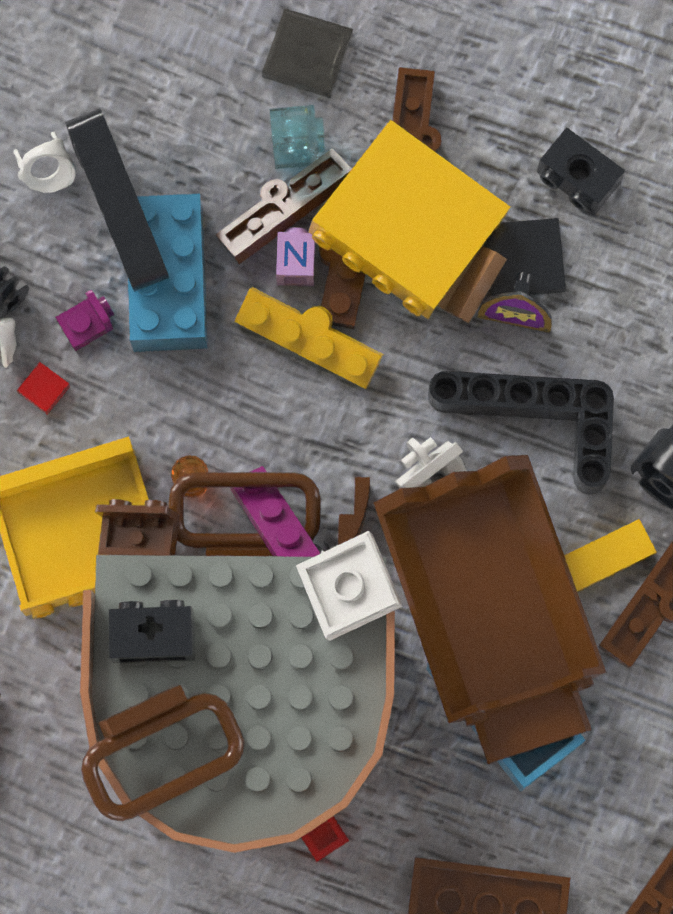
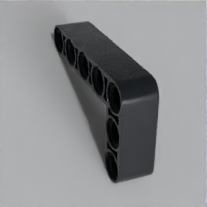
M96 109L66 121L65 124L81 168L84 169L134 292L168 279L167 269L101 109Z
M441 371L430 380L428 400L431 406L440 412L576 421L574 484L579 491L588 495L597 494L605 487L611 473L614 409L613 391L605 382L586 379ZM440 385H449L454 389L455 395L450 399H443L436 394L435 389ZM478 387H485L491 391L493 397L488 401H479L474 397L473 391ZM517 389L524 390L530 396V400L523 404L516 403L512 400L510 393ZM552 392H561L567 398V403L563 406L553 405L549 401L548 395ZM590 394L599 395L604 400L605 406L597 409L592 408L587 404L585 397ZM589 430L599 432L603 437V443L599 445L589 444L584 438V433ZM586 467H595L601 473L602 479L598 482H589L584 478L582 470Z

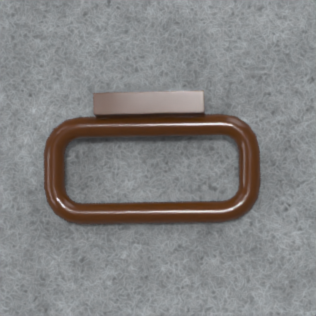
M194 472L185 474L177 479L170 489L169 508L180 515L177 541L187 547L206 548V556L273 555L258 533H193L188 531L184 525V495L189 489L195 487L299 488L303 491L306 498V522L304 529L312 541L320 529L321 497L319 488L305 474L295 472Z
M177 685L98 722L105 739L88 749L82 761L81 772L87 790L99 812L110 820L126 821L232 769L238 764L243 755L244 739L232 710L223 699L214 694L207 693L195 695L187 699L181 685ZM210 710L216 715L228 742V749L225 754L128 803L116 804L110 799L98 773V765L103 758L199 711Z

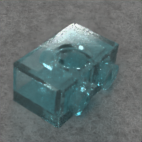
M314 105L269 109L275 169L309 166L318 159V153L325 152L323 117L315 118Z

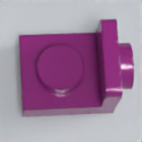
M92 290L85 293L86 300L55 317L75 351L113 330L109 319L114 316L113 310L104 296L97 299Z

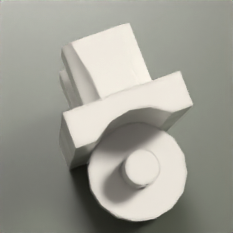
M430 437L420 445L414 438H411L406 442L411 453L404 457L401 462L407 469L417 461L419 463L398 478L395 483L399 488L426 487L432 483L429 478L438 471L444 477L452 472L467 471L459 456L463 451L456 442L452 444L446 441L428 455L430 451L437 447L434 440Z

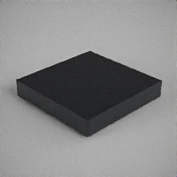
M559 218L501 222L498 228L486 240V247L499 253L507 259L490 287L491 297L513 292L516 276L519 272L531 275L528 295L565 292L566 284Z

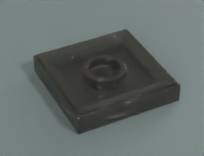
M284 8L262 70V78L331 98L353 35V29Z

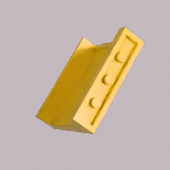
M390 120L312 219L308 232L312 234V239L317 245L325 250L332 249L342 256V261L350 269L356 272L362 271L371 277L373 284L380 291L386 294L392 293L401 299L403 306L410 313L416 316L423 315L429 319L437 305L492 232L504 220L510 206Z
M129 436L0 476V534L21 602L19 607L25 616L32 615L33 619L46 617L55 612L54 607L67 603L69 607L83 605V590H92L95 594L96 555H98L102 517L95 513L96 505H109V500L111 499L130 501L132 505H144L145 501L149 500Z

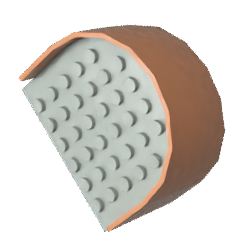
M96 555L95 594L92 590H83L80 695L89 748L105 739L98 722L171 687L181 685L187 699L202 693L214 694L228 704L241 729L244 739V750L238 764L229 771L139 816L173 840L233 853L296 841L345 809L382 756L394 699L395 610L329 641L324 636L296 565L313 557ZM382 557L386 565V557ZM183 600L184 606H192L194 611L195 661L113 663L110 660L109 609H119V603L126 601L143 602L144 608L160 607V601ZM150 622L149 629L142 630V632L147 635L149 640H154L155 633L163 632V629H159L155 622ZM202 710L103 758L98 766L122 804H125L222 756L228 749V742L216 715L210 710Z

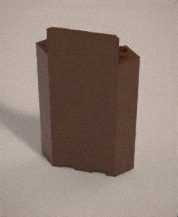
M504 456L477 471L452 472L426 487L400 488L374 502L448 722L465 721L467 727L475 725L488 764L591 731L592 728L578 691L592 687L594 685L593 678L607 672L529 456Z

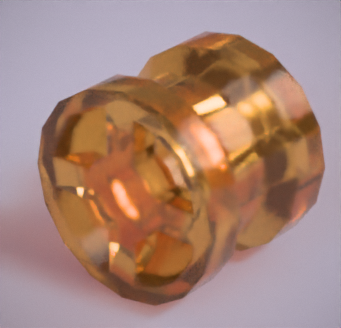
M187 455L181 457L174 463L171 470L173 484L185 474L208 472L207 465L197 456ZM208 487L191 488L185 493L184 497H199L207 491Z

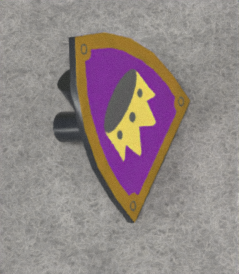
M524 272L517 273L513 292L502 293L488 298L482 302L478 311L477 318L548 333H550L552 327V316L547 308L528 295L531 275Z

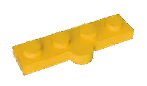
M254 287L249 289L234 321L364 389L369 386L384 355L332 328V315L325 307L314 306L301 314L299 310Z

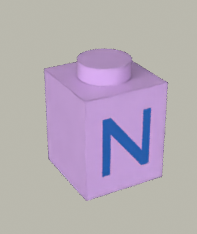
M289 228L286 232H278L277 285L314 286L316 243L312 239V234L308 233V230Z

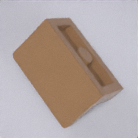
M482 246L437 306L469 323L507 259L499 253Z

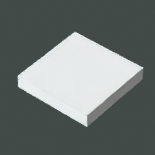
M369 531L296 565L324 636L329 641L403 607L373 534Z

